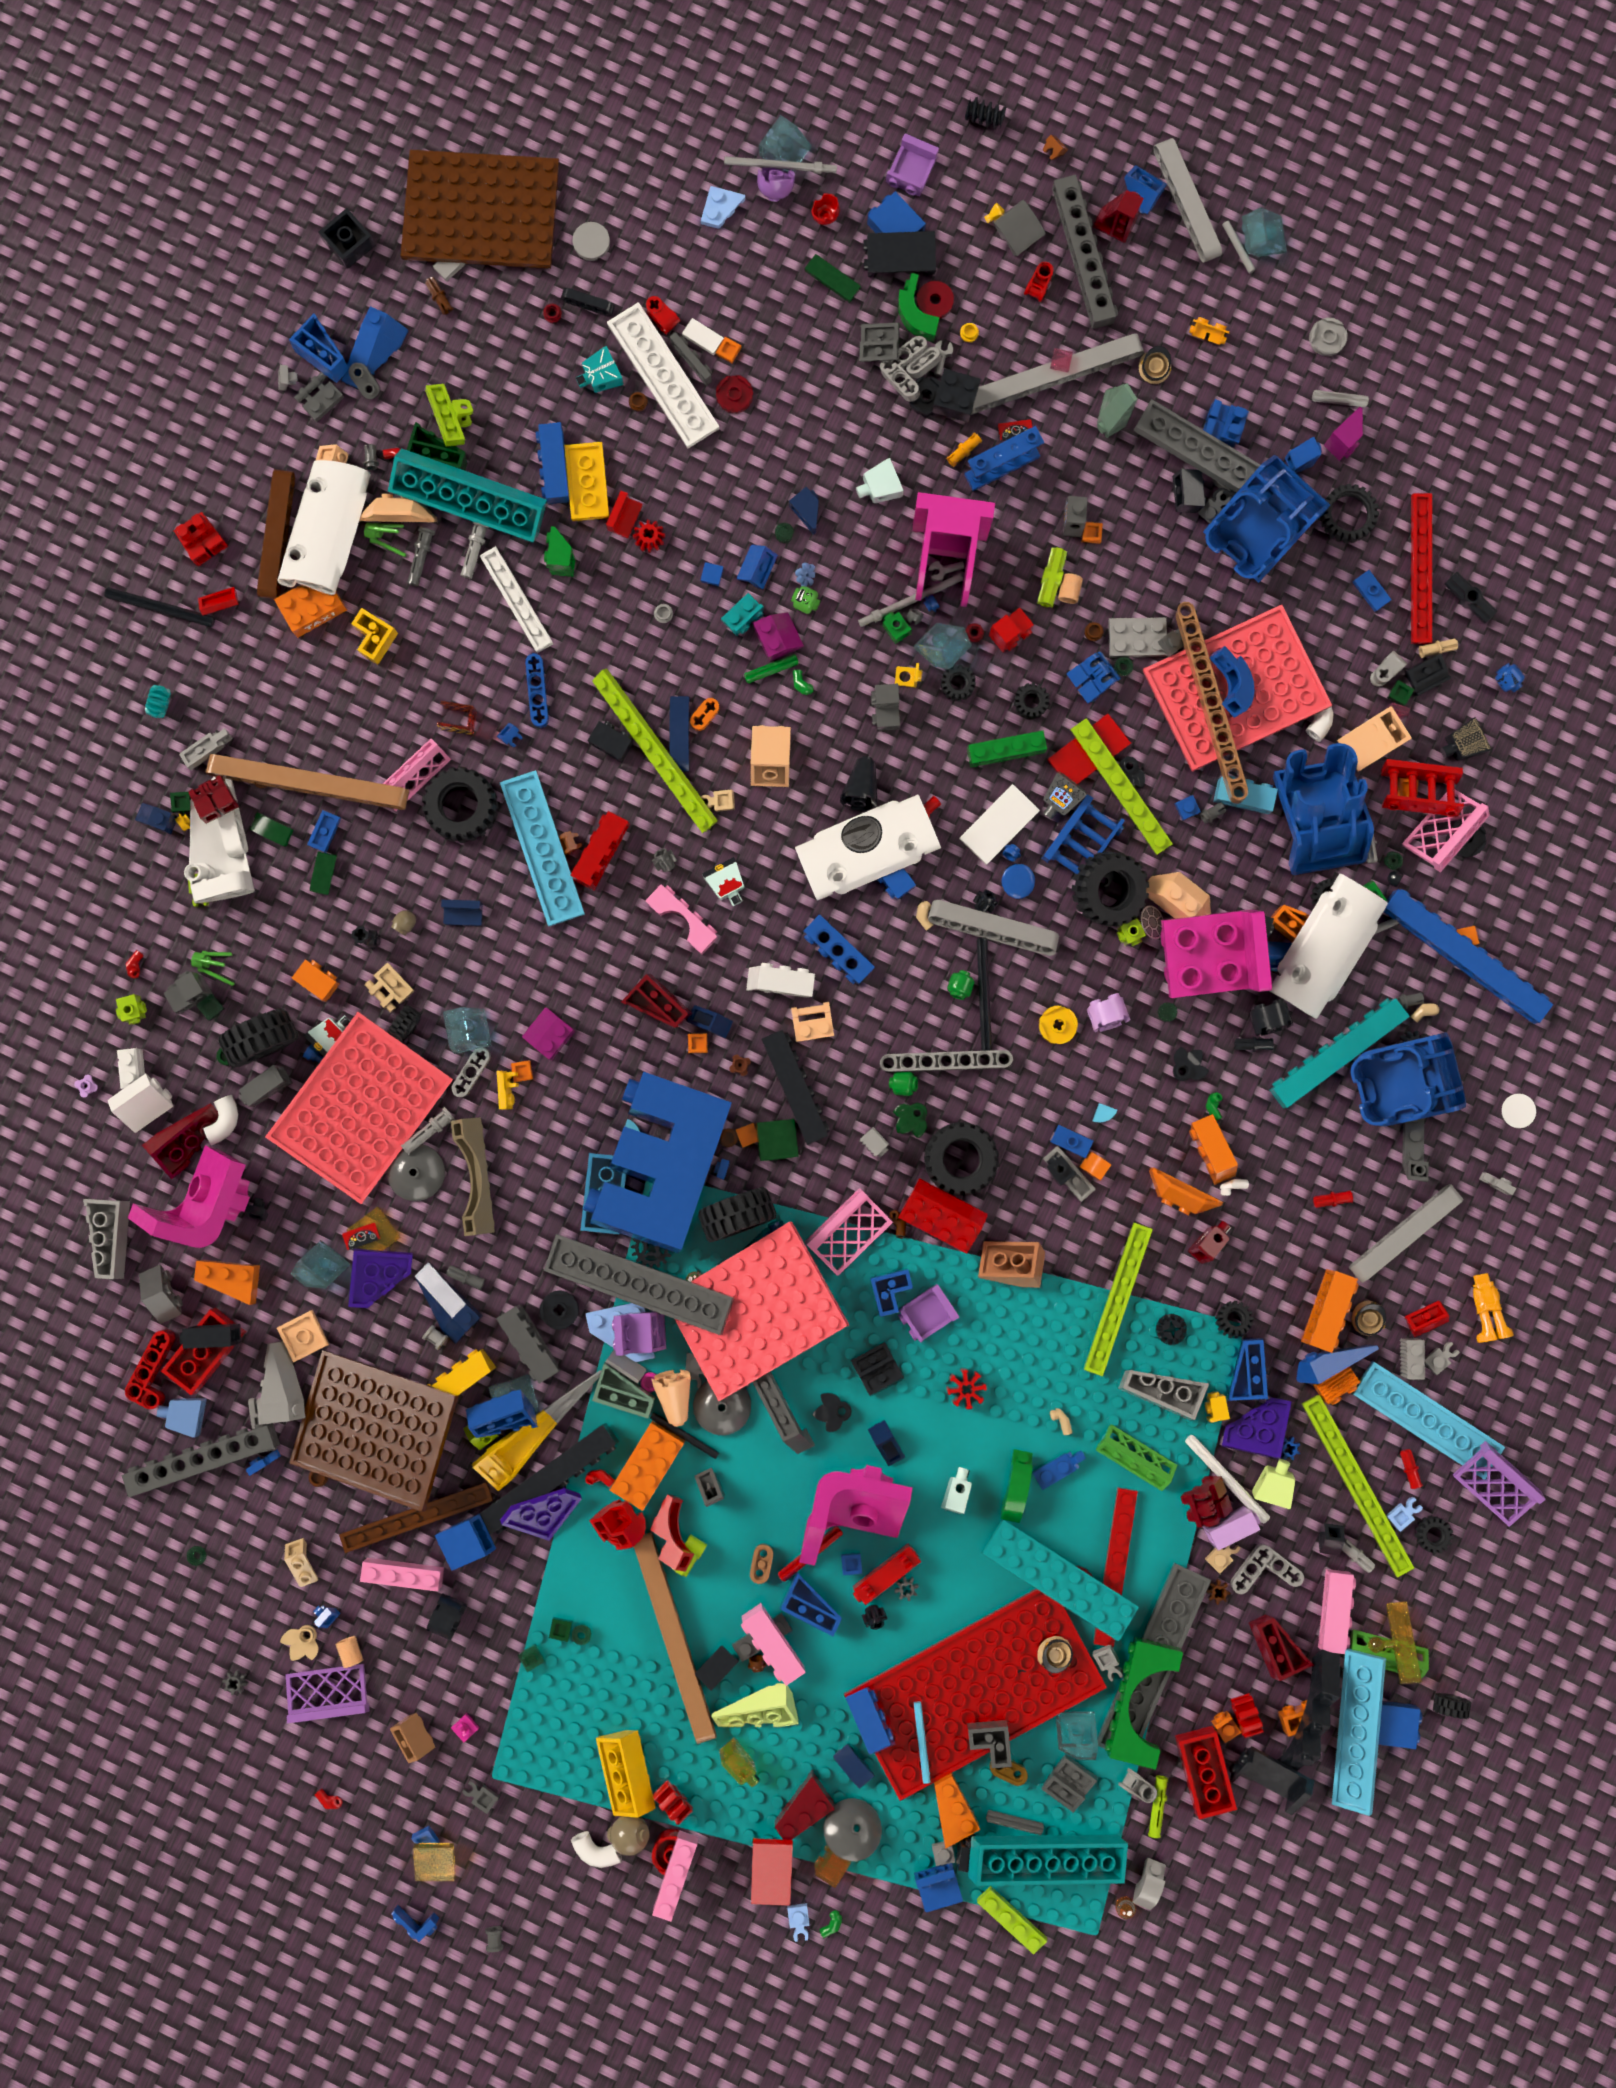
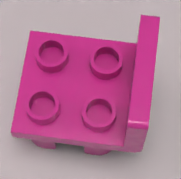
M1240 910L1161 920L1162 930L1160 937L1161 944L1164 947L1166 962L1164 975L1168 983L1170 998L1251 989L1257 992L1272 990L1264 911Z

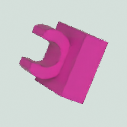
M466 1713L452 1725L451 1729L464 1743L479 1729V1726Z

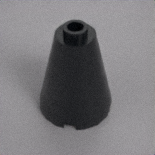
M862 756L857 759L840 796V803L846 807V804L851 805L852 810L867 812L872 810L873 807H877L876 763L871 757Z

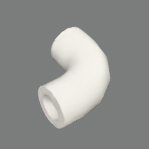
M1332 707L1315 714L1313 722L1306 729L1307 734L1315 741L1321 742L1330 730L1333 722Z
M232 1095L214 1102L219 1115L218 1119L214 1124L203 1128L211 1146L230 1136L237 1125L238 1110Z
M588 1831L581 1832L571 1839L574 1850L580 1859L590 1866L604 1868L622 1862L621 1854L613 1848L612 1844L605 1847L595 1845Z

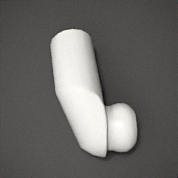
M1233 1179L1221 1184V1195L1230 1196L1231 1189H1247L1249 1186L1248 1180Z

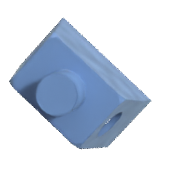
M177 1398L170 1400L169 1407L159 1405L157 1417L167 1418L165 1428L195 1438L201 1433L207 1399Z

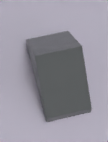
M712 1467L694 1476L706 1507L724 1499L725 1493Z

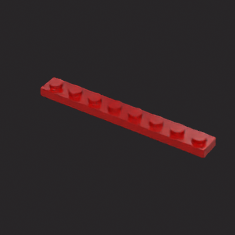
M1413 493L1411 495V644H1431L1432 493Z
M1117 1487L1103 1584L1122 1596L1138 1491ZM1095 1628L1093 1643L1102 1646L1111 1644L1114 1647L1115 1640Z

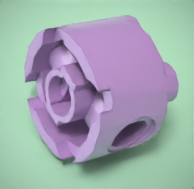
M1119 993L1110 995L1107 1000L1102 1002L1101 999L1090 1002V1006L1087 1009L1094 1032H1097L1098 1029L1100 1032L1121 1026V1021L1125 1020V1023L1131 1020L1124 999L1120 997Z

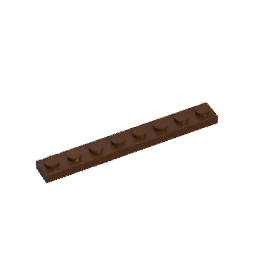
M484 1482L430 1501L427 1504L426 1511L421 1512L411 1508L340 1533L339 1537L344 1552L347 1553L483 1505L494 1499L488 1482Z

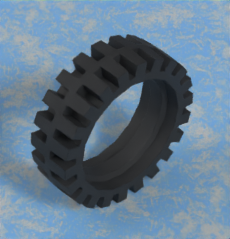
M1351 484L1341 485L1326 497L1325 500L1330 504V507L1320 517V520H1322L1321 526L1325 527L1324 532L1326 534L1329 533L1330 538L1333 539L1335 537L1337 542L1354 543L1357 540H1362L1372 531L1378 520L1379 511L1377 509L1379 506L1375 504V496L1371 497L1372 493L1370 491L1366 492L1365 487L1359 488L1357 484L1353 486ZM1341 497H1354L1365 506L1367 519L1360 529L1346 531L1338 527L1333 521L1331 515L1332 505Z

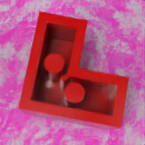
M1018 608L1011 615L1008 616L1006 614L992 625L989 637L1002 652H1005L1007 649L1011 651L1018 645L1017 642L1021 638L1025 640L1033 633L1031 630L1034 624L1023 610Z

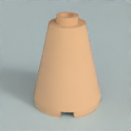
M669 1370L655 1375V1380L652 1379V1384L668 1423L673 1424L675 1427L684 1425V1422L688 1420L690 1372L680 1370V1373H674V1370Z

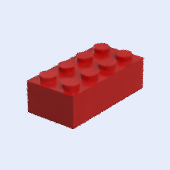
M919 1178L898 1218L967 1254L982 1230L988 1214Z
M213 1308L206 1313L197 1326L236 1323L217 1308ZM241 1328V1338H242V1336L246 1333V1331ZM182 1344L161 1372L187 1393L194 1395L201 1390L235 1345L230 1347L183 1349Z
M1209 1726L1175 1735L1194 1812L1198 1819L1237 1810L1219 1738L1214 1727Z

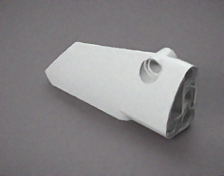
M225 779L234 799L237 801L233 781ZM191 799L189 865L186 866L184 875L190 880L194 903L219 901L255 892L246 856L248 845L239 807L225 815L219 810L221 817L205 824L200 819ZM196 869H198L197 877L194 876Z

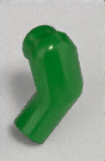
M794 670V688L803 695L812 694L814 690L813 685L803 680L802 670Z
M1218 1092L1211 1093L1206 1103L1207 1111L1210 1115H1214L1216 1121L1222 1118L1217 1109L1219 1102L1222 1101V1095Z
M838 1910L832 1911L829 1914L831 1918L830 1923L819 1929L823 1939L840 1929L843 1919Z

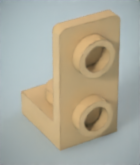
M304 1538L285 1544L284 1560L300 1587L318 1581V1577L306 1557L307 1543Z

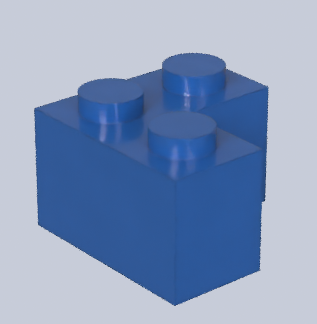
M903 1269L870 1278L879 1316L898 1313L899 1310L894 1293L913 1289L909 1270Z

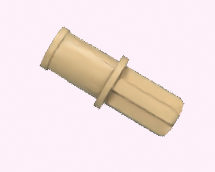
M1456 639L1442 642L1437 640L1433 644L1419 646V655L1421 658L1438 653L1442 654L1457 650L1458 641Z

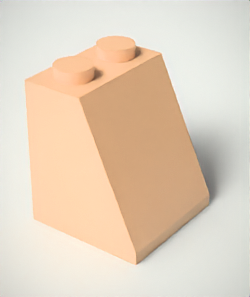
M752 726L751 786L789 787L791 727Z

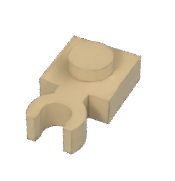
M733 790L714 791V797L708 795L701 796L702 800L708 799L707 807L711 809L714 806L716 812L735 810Z
M1229 1545L1221 1550L1215 1548L1205 1560L1220 1574L1233 1561L1230 1555L1238 1553L1240 1547L1236 1545L1235 1548L1231 1549Z

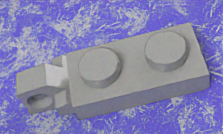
M225 728L218 733H208L179 755L191 771L209 759L210 754H216L222 750L225 744L233 738Z

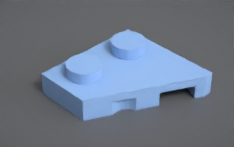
M710 186L701 224L720 229L725 220L732 216L740 203L743 204L746 199L745 195Z

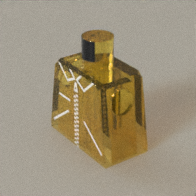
M735 1737L719 1749L722 1766L740 1785L747 1782L751 1787H754L759 1782L760 1778L756 1775L754 1761Z

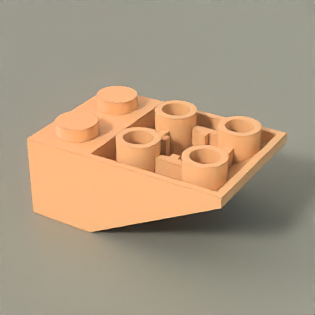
M1390 706L1337 741L1338 743L1347 744L1355 750L1358 758L1356 771L1359 772L1403 745L1412 737L1392 706Z

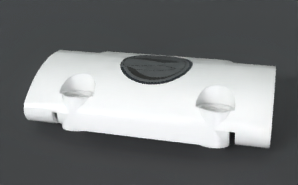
M918 794L901 802H888L820 831L814 836V839L795 847L817 901L832 895L834 891L838 894H845L848 891L919 862L923 853L926 855L941 848Z

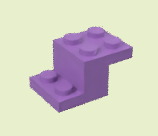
M652 1311L625 1313L614 1316L612 1329L615 1334L613 1349L616 1352V1356L630 1353H653L666 1349L665 1315Z

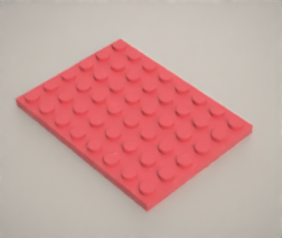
M1279 605L1204 640L1209 658L1214 652L1226 646L1235 658L1241 656L1245 660L1253 677L1255 692L1252 704L1248 710L1234 718L1224 707L1237 751L1332 707L1283 605ZM1197 645L1191 646L1194 652L1200 651ZM1186 651L1178 652L1144 668L1143 673L1191 771L1193 772L1216 761V753ZM1210 660L1223 703L1228 695V683L1223 673ZM1196 664L1199 670L1206 669L1204 664ZM1208 681L1201 682L1204 688L1211 687ZM1213 699L1207 700L1209 706L1216 705ZM1212 718L1213 723H1222L1220 718ZM1223 735L1217 736V738H1218V740H1219L1220 742H1222V743L1227 742V739H1226L1225 736H1223Z
M357 1012L265 1137L362 1204L402 1150L401 1145L411 1138L453 1079L363 1014Z
M792 1221L691 1281L734 1297L722 1335L675 1319L718 1401L732 1395L849 1326L847 1319Z

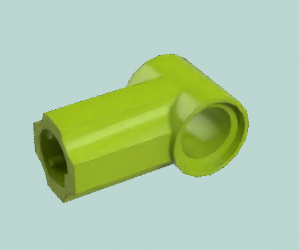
M691 1534L685 1545L694 1553V1556L686 1572L674 1570L687 1577L697 1559L699 1560L707 1546L706 1543Z

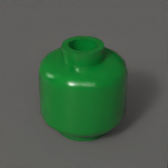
M959 970V973H953L947 986L950 996L959 1000L970 997L974 986V979L970 977L969 972Z
M896 1071L893 1077L889 1079V1088L893 1090L896 1096H911L918 1089V1077L911 1071Z

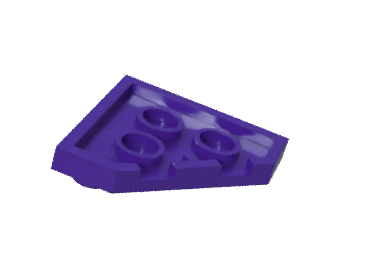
M354 1249L348 1307L369 1308L382 1295L384 1296L397 1283L411 1274L413 1253Z
M1272 1397L1265 1401L1264 1404L1244 1414L1240 1419L1228 1424L1225 1427L1222 1447L1281 1460L1292 1402Z
M563 1488L511 1505L500 1521L503 1526L550 1541L582 1500L580 1493Z

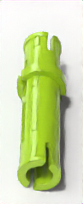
M1156 1775L1155 1788L1157 1796L1152 1804L1148 1835L1152 1838H1161L1164 1804L1167 1801L1166 1789L1168 1778Z

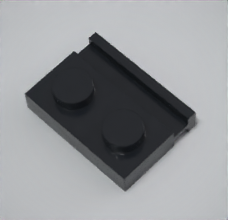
M1441 653L1405 670L1411 687L1415 689V696H1419L1451 679Z

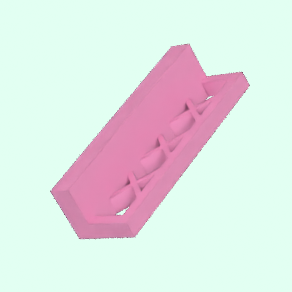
M430 739L383 784L405 788V784L409 780H415L414 787L408 789L409 800L451 759ZM437 753L444 757L439 763H433V757ZM429 767L426 776H419L420 769Z

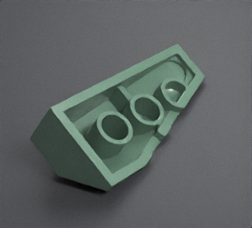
M1128 383L1105 390L1097 420V428L1101 434L1104 433L1106 438L1126 427L1138 400Z

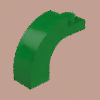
M911 273L910 280L906 279L904 290L900 289L899 316L910 333L914 336H923L926 341L934 343L939 317L925 314L916 306L914 296L919 275Z
M1013 1449L1008 1486L1002 1501L1000 1517L1002 1520L1016 1523L1021 1521L1030 1487L1033 1453Z

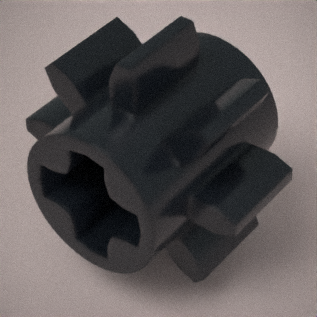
M984 890L983 893L979 891L973 899V902L976 903L974 905L975 909L992 913L998 904L995 901V894L989 890Z
M878 1605L868 1606L865 1609L866 1614L862 1615L866 1627L870 1626L872 1630L882 1628L885 1624L884 1620H887L884 1608H879Z

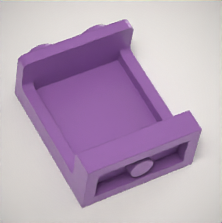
M904 134L901 147L893 165L886 174V182L893 188H901L910 195L920 197L938 158L939 148Z
M935 1284L898 1309L900 1311L898 1317L904 1325L908 1323L911 1328L908 1332L914 1341L918 1339L920 1343L949 1322L959 1318L938 1284Z

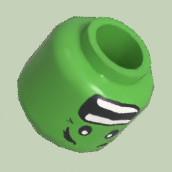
M802 586L800 589L796 588L791 599L793 607L805 614H810L812 610L816 611L820 604L818 592L806 586Z

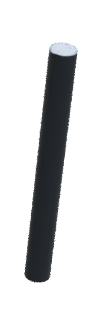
M652 1413L651 1420L712 1458L716 1459L719 1455L718 1451L678 1426L675 1427L673 1424H669L668 1420L657 1413Z

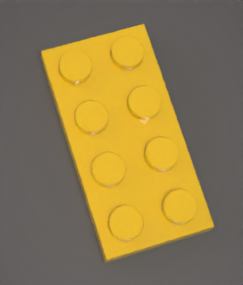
M593 442L564 445L571 520L581 521L609 518L603 443Z

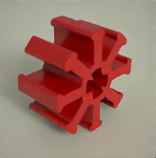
M961 1368L963 1380L960 1381L952 1373L949 1379L958 1384V1387L949 1388L947 1386L946 1391L948 1395L959 1393L955 1399H952L954 1405L958 1407L960 1401L965 1397V1408L972 1409L970 1397L973 1396L981 1404L984 1398L977 1395L975 1391H986V1384L982 1382V1384L974 1385L977 1379L981 1378V1375L974 1371L973 1376L968 1380V1370ZM970 1384L971 1386L969 1388L971 1389V1391H965L963 1393L962 1386H968Z
M1248 1693L1230 1699L1242 1736L1248 1738L1263 1733L1262 1721L1258 1716L1259 1712L1254 1705L1252 1696Z
M669 1780L653 1793V1798L660 1804V1809L666 1811L668 1818L671 1821L674 1820L677 1825L693 1812V1807L686 1801L685 1795L680 1794L678 1788L674 1784L672 1785Z

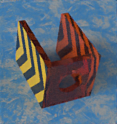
M446 701L440 702L444 709L469 713L467 727L437 722L440 730L469 735L474 734L477 710L474 706Z

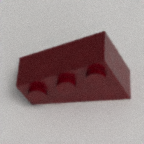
M651 973L646 974L621 1001V1003L644 1012L674 1028L679 1027L692 1013Z
M1265 1614L1248 1622L1271 1678L1282 1681L1313 1666V1663L1296 1646L1275 1618Z

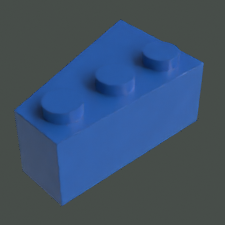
M315 313L289 339L294 351L335 383L349 370L344 357L319 322Z
M1263 1338L1242 1340L1228 1401L1268 1399Z
M521 1389L511 1391L509 1394L492 1398L490 1401L476 1404L466 1409L469 1430L476 1438L501 1434V1430L513 1428V1431H519V1427L531 1425L532 1428L538 1427L535 1409Z
M796 1573L779 1609L834 1636L842 1618L799 1573Z
M867 1687L845 1697L869 1755L895 1745L893 1733L885 1722V1714L876 1703L878 1698L874 1690H870Z

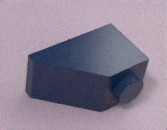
M805 487L789 500V507L814 535L817 529L819 497L814 490L810 491Z
M142 803L135 821L172 834L177 816L160 808Z
M694 1005L687 1022L726 1039L733 1021L718 1013Z
M885 1420L868 1429L876 1447L888 1466L905 1458Z

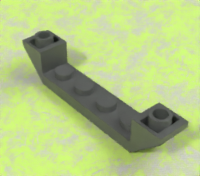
M1424 1118L1403 1123L1402 1166L1407 1179L1412 1181L1428 1182L1429 1162H1424Z
M769 1372L755 1380L753 1384L783 1442L797 1454L814 1447L815 1444L807 1428L800 1429L772 1373Z

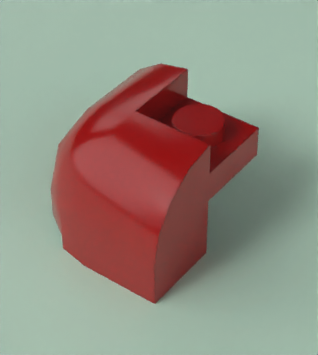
M616 1500L602 1508L589 1520L603 1542L607 1540L616 1547V1550L634 1547L645 1534L646 1522L643 1513L635 1514L633 1507L628 1501Z

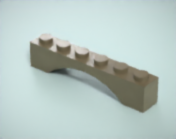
M481 1117L451 1121L453 1141L463 1153L470 1174V1197L467 1208L462 1216L464 1236L494 1233L490 1183L487 1172L488 1165L486 1162Z

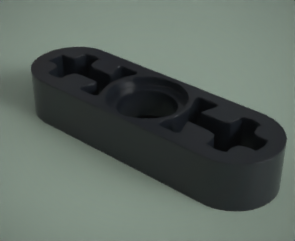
M564 288L561 295V300L601 315L610 317L615 309V305L608 300L571 288Z

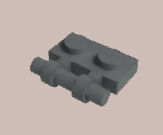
M322 372L317 377H312L310 379L311 382L306 387H301L298 390L299 393L294 397L298 403L303 399L307 401L302 407L316 422L344 398L343 394L331 382L325 386L322 384L326 379ZM317 387L320 391L311 397L309 394Z

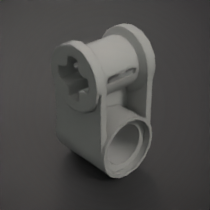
M1393 650L1372 672L1370 676L1371 683L1376 687L1385 685L1407 663Z
M1128 1768L1127 1775L1122 1783L1119 1782L1118 1785L1146 1803L1153 1802L1157 1796L1156 1788L1145 1781L1139 1774Z

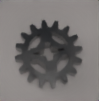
M635 1238L632 1239L636 1242V1245L631 1246L636 1251L632 1253V1256L637 1255L636 1262L643 1261L642 1264L645 1266L649 1264V1267L653 1268V1265L656 1264L659 1268L661 1261L665 1264L667 1263L665 1257L672 1256L668 1253L669 1250L665 1249L663 1254L658 1246L655 1247L656 1252L651 1251L646 1254L649 1248L648 1243ZM640 1242L644 1244V1249L641 1253L639 1250ZM655 1256L657 1260H647L645 1258Z

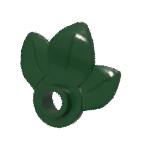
M904 1103L894 1109L893 1113L899 1117L896 1124L897 1133L905 1134L912 1131L916 1138H920L927 1129L925 1120L927 1108L922 1103H914L912 1105ZM920 1110L921 1115L916 1116L914 1111Z

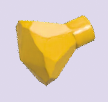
M996 203L990 213L984 217L986 222L990 223L997 220L1005 213L1004 209Z

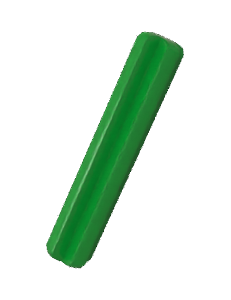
M793 654L746 672L744 674L747 683H752L798 665L797 656Z

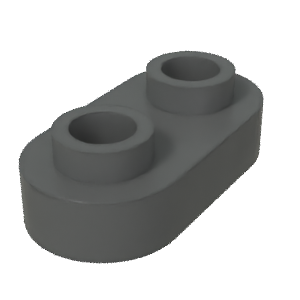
M363 363L352 364L349 368V376L361 394L367 399L378 397L380 386L368 367ZM356 369L361 370L360 376L355 374ZM369 385L373 388L371 393L367 392V386Z

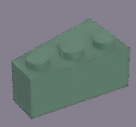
M605 1362L592 1401L649 1418L656 1397Z

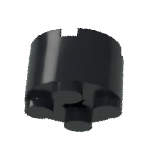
M1284 999L1275 1000L1269 1006L1260 1004L1250 1010L1249 1016L1256 1036L1281 1031L1282 1026L1285 1025L1287 1028L1293 1026L1292 1018Z
M442 1593L430 1617L426 1631L447 1640H452L468 1604Z

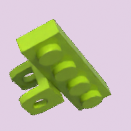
M444 384L426 385L425 392L445 445H464L465 437L461 427H468L472 424L469 415L473 414V408L470 401L460 399L452 400L451 403Z

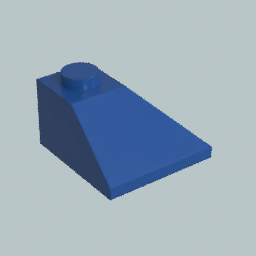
M1136 165L1124 178L1127 190L1137 192L1144 198L1139 211L1142 214H1148L1153 209L1167 186V183Z

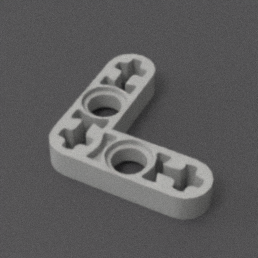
M916 336L901 346L898 350L897 360L882 361L880 363L881 373L884 378L909 402L917 400L920 396V391L917 383L904 369L909 362L928 348L927 341L923 336ZM902 354L909 355L905 360L899 359ZM898 377L905 378L901 383L895 382ZM907 386H908V388L910 389V391H914V392H913V393L908 392V391H907Z
M1258 1544L1232 1577L1230 1585L1236 1593H1246L1265 1567L1293 1587L1300 1586L1303 1583L1304 1575L1298 1568L1269 1546ZM1265 1549H1267L1265 1551L1267 1553V1556H1261L1259 1561L1262 1563L1261 1565H1259L1255 1560H1253V1558L1255 1557L1258 1560V1558L1261 1555L1259 1553V1550L1264 1551ZM1275 1561H1283L1284 1566L1281 1570L1274 1569ZM1249 1564L1256 1565L1257 1570L1254 1574L1247 1573L1246 1568ZM1287 1570H1289L1293 1574L1297 1573L1298 1580H1292V1578L1288 1574H1286ZM1244 1573L1250 1580L1244 1579L1241 1574ZM1244 1579L1242 1582L1244 1587L1236 1589L1237 1585L1235 1583L1237 1581L1241 1582Z

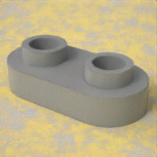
M936 347L927 348L909 362L906 367L909 376L913 379L920 378L939 364L942 359L939 349Z

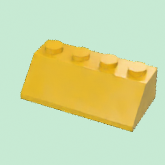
M475 1349L467 1355L469 1359L464 1363L460 1360L451 1367L453 1371L449 1374L444 1372L436 1378L437 1382L432 1387L459 1396L497 1367L484 1349L479 1352Z
M624 1730L597 1737L596 1742L613 1816L638 1818L656 1809L638 1730Z

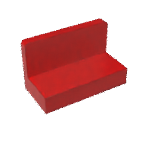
M620 491L606 523L607 530L629 538L643 507L642 503L630 499L628 493Z

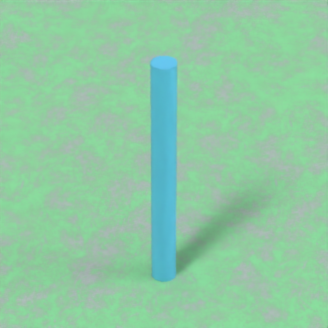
M917 1701L913 1702L921 1771L923 1783L927 1784L931 1783L924 1721L921 1702Z

